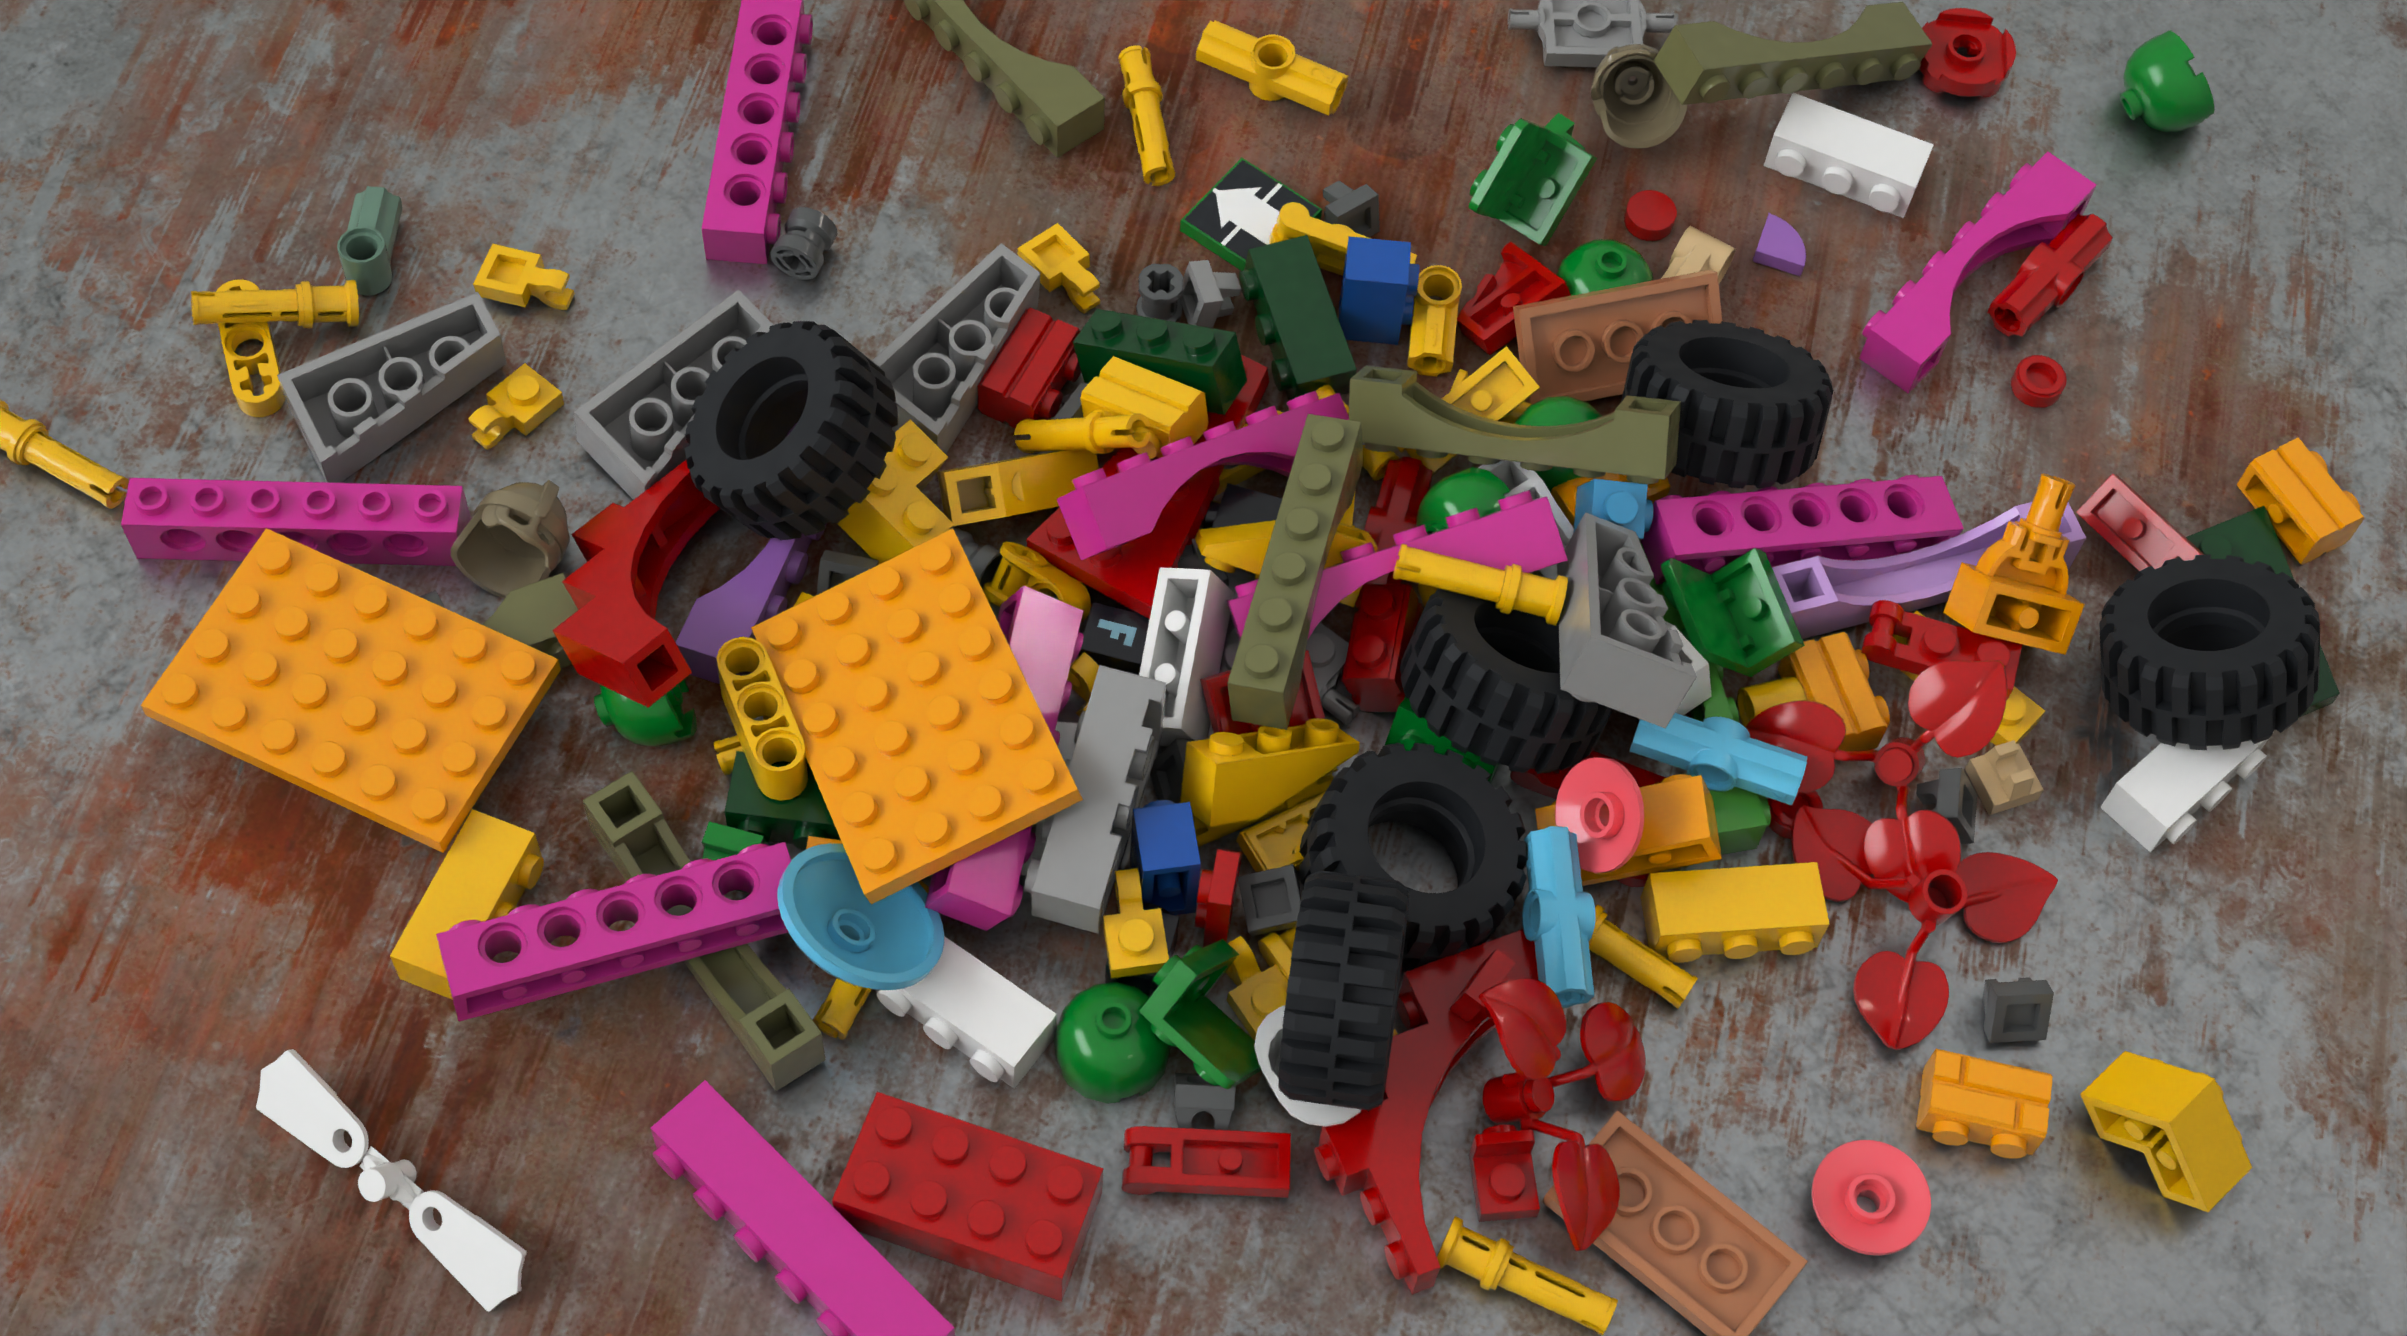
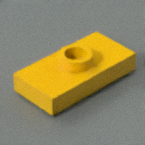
M1324 793L1239 833L1236 841L1255 872L1292 864L1299 871V866L1305 858L1299 852L1302 836L1309 826L1307 822Z

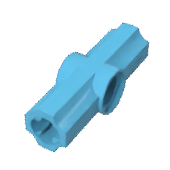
M1678 713L1674 714L1666 729L1639 719L1630 747V752L1687 770V775H1702L1709 790L1728 791L1738 787L1792 805L1796 798L1808 758L1807 756L1750 738L1747 728L1732 719L1709 717L1699 721Z
M1549 826L1545 829L1530 831L1524 838L1528 847L1526 869L1529 891L1523 904L1522 925L1527 940L1535 942L1538 981L1545 983L1554 991L1562 1008L1588 1003L1595 996L1589 941L1594 932L1596 914L1594 899L1590 893L1583 892L1577 834L1571 833L1568 827Z

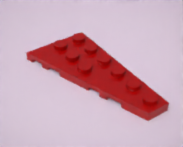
M1241 355L1247 382L1225 415L1207 412L1209 421L1207 430L1230 421L1234 422L1236 430L1244 427L1245 423H1247L1245 417L1255 413L1269 384L1268 367ZM1203 434L1194 445L1206 441ZM1121 448L1101 468L1104 469L1106 477L1118 474L1120 472L1117 463L1139 454L1133 448ZM1155 457V458H1153V459H1150V461H1153V460H1156V459H1159V458H1158V457ZM1225 465L1202 469L1195 473L1177 489L1163 508L1153 531L1124 545L1081 561L1059 507L1026 539L1027 547L1038 552L1047 562L1069 576L1150 619L1159 568H1178V562L1185 547L1192 544L1191 539L1195 538L1210 503L1220 486L1219 477Z

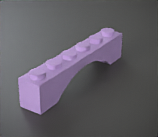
M2032 502L2017 505L1996 518L1963 534L1908 553L1856 561L1834 560L1815 556L1775 566L1772 569L1802 639L1869 622L1872 604L1879 600L1893 601L1902 606L1906 612L1947 602L1961 562L1976 566L1983 553L1992 544L2003 538L2008 521L2015 522L2020 521L2021 518H2027ZM2067 503L2058 531L2062 533V536L2070 539L2064 555V560L2069 570L2085 542L2086 536L2070 504Z

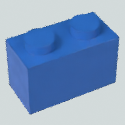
M1348 237L1338 316L1346 340L1398 345L1401 325L1411 326L1414 296L1417 294L1419 264L1410 263L1411 242Z
M1157 800L1146 804L1143 808L1133 809L1130 863L1131 869L1138 868L1142 902L1161 906L1171 915L1196 913L1201 861L1190 802L1175 804L1170 800Z

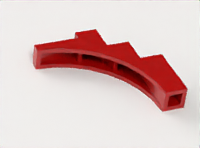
M686 460L625 507L612 503L571 534L587 561L562 581L578 611L552 630L579 675L648 708L692 673L668 628L655 620L657 600L667 573L682 549L705 522L720 509L705 498L703 493L696 488L691 479L690 469H688Z
M1523 929L1404 972L1397 1000V1010L1404 1026L1411 1030L1393 1036L1383 1104L1371 1110H1361L1358 1115L1345 1123L1327 1127L1322 1126L1319 1146L1314 1148L1315 1157L1323 1177L1327 1181L1335 1180L1341 1196L1364 1188V1191L1360 1192L1364 1212L1373 1226L1381 1225L1389 1243L1384 1246L1388 1265L1397 1280L1405 1278L1412 1295L1433 1287L1440 1270V1264L1425 1224L1419 1181L1422 1132L1428 1111L1449 1073L1478 1040L1496 1027L1494 1021L1481 1012L1467 1023L1449 1008L1478 967L1496 949H1499L1516 962L1507 974L1508 978L1511 980H1538L1535 942L1527 940Z

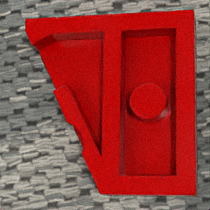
M1512 242L1506 244L1502 249L1501 255L1504 262L1495 276L1485 274L1477 286L1476 295L1465 304L1457 316V323L1462 334L1489 355L1516 337L1513 306L1571 296L1566 281Z
M1222 848L1217 849L1214 869H1202L1194 927L1205 929L1203 948L1221 939L1226 942L1228 940L1238 884L1237 877H1239L1243 852Z

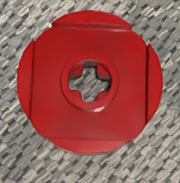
M1953 8L1940 12L1937 20L1929 24L1927 21L1922 27L1932 42V46L1920 62L1919 70L1923 73V84L1929 90L1937 93L1948 92L1966 97H1991L1996 95L2001 84L2008 78L2016 57V47L2011 34L2006 28L2002 34L1999 29L1991 25L1994 18L1978 10ZM1958 48H1967L1968 54L1975 57H1964L1958 54Z

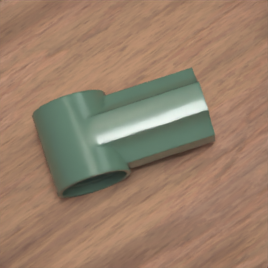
M367 186L366 190L356 194L348 229L340 236L337 242V250L345 281L355 280L358 294L364 296L383 292L390 286L393 279L390 261L403 208L401 198L388 192L385 187Z

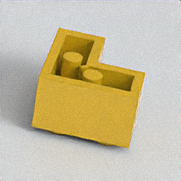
M911 419L895 432L896 441L893 452H887L884 461L887 466L880 479L874 478L867 488L870 491L861 504L855 502L847 509L849 515L837 523L872 559L879 560L878 565L950 530L954 525L921 492L942 467L948 456Z
M2124 1051L2080 1094L2099 1138L2143 1152L2162 1196L2209 1212L2253 1168L2242 1144V1136L2235 1127L2224 1102L2221 1087L2215 1078L2205 1073H2196L2166 1064L2159 1059H2150Z

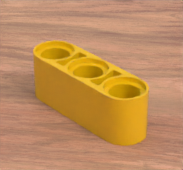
M733 638L722 645L716 657L723 701L761 792L770 799L779 801L790 800L800 795L808 782L804 740L767 650L762 643L753 638ZM739 672H752L748 675H736ZM760 716L771 717L767 720L762 721L753 720ZM780 761L790 762V764L782 767L771 766Z

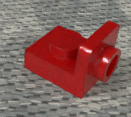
M1503 1124L1488 1127L1482 1131V1134L1475 1135L1468 1156L1478 1222L1538 1216L1540 1205L1531 1155L1535 1144L1533 1130L1517 1131L1516 1126Z

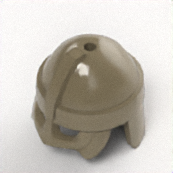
M1630 44L1611 48L1599 63L1593 76L1591 98L1594 108L1602 120L1604 130L1610 139L1628 148H1648L1664 142L1679 128L1687 110V105H1681L1654 63L1659 50L1651 46ZM1631 76L1636 77L1634 81L1628 80Z
M550 480L544 483L543 486L531 482H518L488 493L479 503L473 517L451 547L452 560L459 570L484 590L503 599L512 590L548 578L552 570L562 560L570 542L567 514L557 497L559 486Z

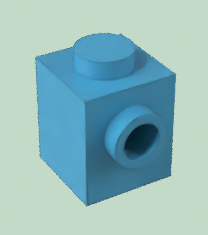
M1593 479L1578 486L1574 532L1586 512L1636 532L1639 540L1644 539V532L1650 530L1653 520V503L1647 499L1648 484Z

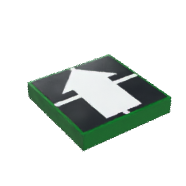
M1241 158L1181 219L1180 231L1243 271L1248 249L1270 244L1269 237L1271 231L1277 223V217L1281 208L1285 204L1290 202L1300 203L1306 207L1311 217L1321 220L1322 209L1244 158Z

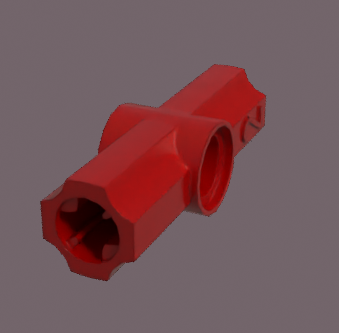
M2093 213L2087 216L2077 214L2049 244L2041 242L2026 258L2016 278L1991 302L1987 312L1993 319L1994 327L2008 337L2011 335L2023 337L2053 305L2059 308L2064 304L2080 284L2087 269L2108 249L2113 237L2107 230L2106 222Z
M1403 456L1401 459L1389 460L1376 507H1370L1364 531L1369 532L1377 545V551L1396 545L1393 534L1417 527L1416 516L1419 505L1425 494L1430 490L1433 473L1432 470L1423 465L1421 460ZM1394 571L1365 584H1402L1403 580L1393 579Z

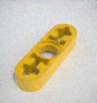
M236 279L224 283L216 292L259 290V288L248 280ZM218 323L231 387L239 408L245 414L252 417H266L274 414L283 406L285 396L277 377L281 371L270 323ZM255 339L264 343L262 349L255 355L245 357L235 353L237 346L246 340ZM260 373L264 384V394L254 396V387L250 375Z

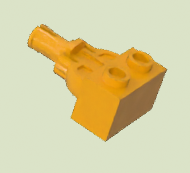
M2042 473L2027 518H2021L2020 521L2015 522L2008 521L2003 538L1996 541L1983 553L1976 566L1961 562L1943 613L1974 633L2066 655L2085 605L2066 593L2069 576L2064 555L2070 539L2062 536V533L2058 531L2075 484L2056 476L2052 478V476Z

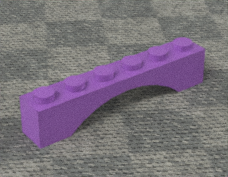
M796 424L792 427V429L789 431V433L787 434V436H788V435L790 434V432L794 429V427L796 426ZM824 531L809 536L802 534L801 538L780 540L778 538H770L766 547L743 571L721 587L696 599L675 642L692 671L690 675L720 684L716 659L719 649L725 642L733 638L748 637L756 640L751 627L786 610L787 598L785 596L791 583L799 584L804 576L808 562L806 551L812 539L818 541ZM748 671L739 672V673L736 674V675H741V676H742V675H748L749 673H752V672H748Z

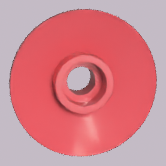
M1595 757L1579 762L1568 772L1557 795L1555 824L1559 827H1568L1571 833L1577 834L1580 868L1593 873H1606L1617 870L1633 856L1642 837L1644 804L1639 786L1627 768L1613 759Z
M1856 1140L1842 1144L1833 1149L1822 1160L1813 1178L1812 1203L1820 1224L1834 1240L1857 1253L1882 1256L1899 1252L1910 1246L1920 1236L1929 1220L1931 1195L1926 1178L1917 1164L1908 1155L1892 1145L1874 1140ZM1867 1197L1871 1199L1875 1204L1876 1211L1869 1213L1861 1209L1857 1204V1198Z

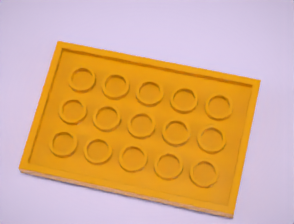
M266 528L144 699L141 707L146 716L444 853L561 671L559 659Z
M950 529L751 627L756 640L762 643L767 650L804 740L806 759L861 889L871 905L1083 800L954 529Z

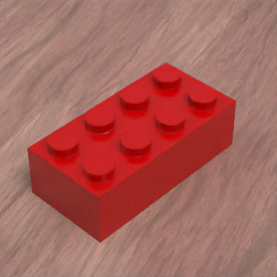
M876 1092L833 1196L832 1203L833 1207L858 1232L1062 1302L1102 1195L1104 1168Z

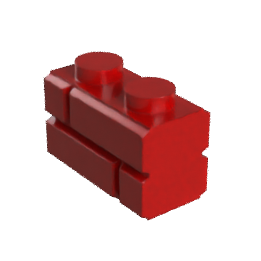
M1031 307L1026 309L978 384V409L981 413L1002 423L1006 421L1013 428H1016L1017 424L1024 419L1050 420L1051 417H1055L1063 398V393L1060 392L1067 380L1076 382L1081 375V369L1073 345V341L1080 333V329L1059 319L1054 321L1051 316Z
M1364 584L1359 592L1356 604L1358 611L1354 615L1342 682L1347 691L1352 694L1351 698L1354 703L1360 706L1361 711L1397 712L1399 705L1406 697L1400 679L1401 659L1424 610L1422 604L1418 603L1419 599L1411 585Z

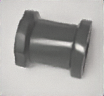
M1151 264L1145 267L1138 277V291L1141 297L1137 301V316L1179 322L1182 314V304L1179 297L1183 293V276L1181 272L1170 264Z

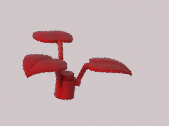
M1951 660L1930 666L1915 679L1910 688L1908 708L1912 719L1916 724L1927 730L1916 740L1907 737L1892 739L1879 751L1869 749L1868 751H1844L1838 749L1846 735L1844 719L1832 708L1815 701L1801 700L1775 705L1755 716L1746 725V728L1750 733V738L1808 757L1804 776L1797 793H1809L1825 786L1835 773V759L1840 761L1874 762L1878 777L1888 785L1897 786V818H1881L1876 820L1868 828L1864 840L1865 859L1875 879L1907 878L1910 875H1915L1922 880L1931 872L1939 869H1947L1956 873L1961 860V841L1956 828L1947 818L1932 810H1918L1908 816L1909 783L1923 770L1925 754L1922 748L1934 737L1939 747L1952 757L1972 755L1980 751L1991 741L2001 724L2006 707L2007 678L2005 667L1998 660ZM1886 889L1898 899L1908 903L1910 893L1908 889Z
M1803 805L1796 812L1792 827L1791 845L1795 863L1817 862L1825 899L1845 902L1857 893L1861 883L1869 889H1908L1910 891L1908 896L1910 912L1922 923L1920 930L1906 951L1905 958L1892 951L1878 952L1861 964L1854 979L1853 992L1859 1012L1882 1042L1894 1050L1908 1048L1924 1039L1940 1022L1947 1008L1949 985L1945 972L1934 963L1916 961L1918 952L1928 936L1936 929V925L1942 924L1964 908V921L1976 936L1992 943L2003 944L2015 941L2026 934L2036 923L2048 897L2058 882L2054 875L2029 861L1993 852L1976 853L1960 861L1956 873L1947 869H1939L1931 872L1922 880L1915 875H1910L1907 878L1875 879L1870 876L1872 872L1868 867L1864 854L1865 836L1872 823L1863 816L1847 810L1821 809Z
M1515 979L1499 983L1485 990L1478 997L1490 1013L1505 1055L1516 1072L1494 1077L1486 1082L1483 1089L1484 1109L1488 1117L1496 1124L1520 1121L1521 1130L1538 1131L1566 1140L1555 1147L1552 1160L1553 1181L1564 1222L1575 1252L1583 1251L1589 1248L1602 1234L1616 1214L1620 1199V1186L1616 1168L1610 1155L1601 1145L1589 1144L1585 1146L1584 1138L1580 1133L1540 1121L1539 1118L1543 1117L1546 1111H1549L1554 1104V1087L1586 1079L1594 1074L1598 1090L1606 1101L1618 1102L1633 1096L1639 1089L1645 1074L1646 1059L1644 1045L1637 1028L1633 1025V1019L1622 1007L1611 1002L1598 1003L1586 1011L1580 1028L1581 1047L1590 1064L1580 1069L1548 1077L1554 1070L1556 1061L1561 1058V1052L1557 1045L1563 1040L1566 1033V1018L1557 995L1549 986L1538 980Z

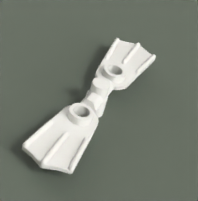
M294 1049L285 1051L275 1062L261 1069L260 1091L256 1104L257 1110L332 1164L341 1168H349L361 1162L359 1167L364 1170L358 1179V1188L361 1195L371 1202L390 1197L392 1200L402 1203L409 1210V1222L415 1236L486 1311L494 1310L504 1300L522 1290L521 1275L527 1251L444 1193L436 1190L424 1192L414 1183L417 1173L415 1166L410 1161L400 1160L393 1163L372 1146L368 1150V1133L363 1123ZM345 1130L351 1135V1148L344 1140ZM434 1208H436L442 1216L441 1226L438 1225L433 1218Z

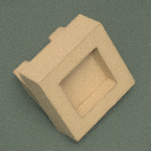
M2014 740L1994 746L1986 754L1970 759L1965 767V771L1988 815L2036 801L2044 791L2020 744H2016Z

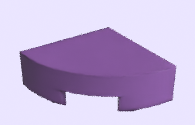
M1769 213L1753 262L1801 277L1806 262L1804 243L1800 235L1789 223Z

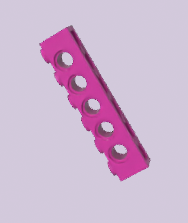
M741 0L701 228L706 260L767 264L770 244H775L779 236H781V214H776L777 203L785 204L787 198L788 175L783 173L782 170L784 162L792 163L794 133L789 132L790 122H799L801 107L800 93L795 92L796 83H805L807 55L801 52L803 44L811 45L813 35V16L805 14L803 0Z
M1906 475L1896 480L1885 481L1859 479L1849 484L1838 485L1812 483L1802 488L1791 489L1768 487L1755 492L1731 494L1729 491H1717L1707 496L1697 497L1665 496L1655 500L1653 503L1652 524L1650 530L1644 532V539L1641 542L1656 584H1663L1666 580L1661 570V564L1670 558L1708 574L1714 573L1754 548L1766 552L1771 567L1815 556L1834 560L1854 561L1878 559L1935 545L1960 535L1964 528L1942 476L1919 478L1917 475Z
M129 478L121 526L137 559L243 561L267 528L346 564L456 566L451 557V547L471 520V514L462 486Z
M782 842L771 846L768 844L751 845L741 850L737 855L714 861L711 859L694 860L683 866L680 870L657 876L654 874L637 875L627 880L623 885L600 891L596 889L580 890L571 894L563 901L544 906L536 904L523 905L515 908L506 916L483 922L479 920L463 921L452 926L449 931L436 934L458 1022L788 933L779 911L777 899L779 881L791 862L786 843ZM733 890H742L750 894L742 900H730L724 897L726 893ZM677 905H685L693 909L691 912L681 916L667 913L670 908ZM621 920L635 923L632 928L626 931H614L609 928L613 923ZM561 936L577 938L573 944L566 947H557L551 944L553 940ZM505 951L519 954L515 959L506 963H498L492 960L497 954Z

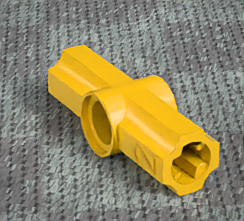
M1216 20L1208 23L1196 49L1197 61L1247 81L1249 89L1258 98L1276 101L1285 97L1328 116L1330 114L1334 115L1339 107L1348 83V75L1297 55L1291 41L1283 36L1274 34L1257 38Z

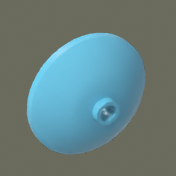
M821 844L802 851L792 859L781 876L777 893L778 907L789 934L800 950L814 964L839 980L868 989H904L926 978L939 961L943 952V924L939 912L925 908L928 895L925 889L916 882L871 905L861 889L843 844Z

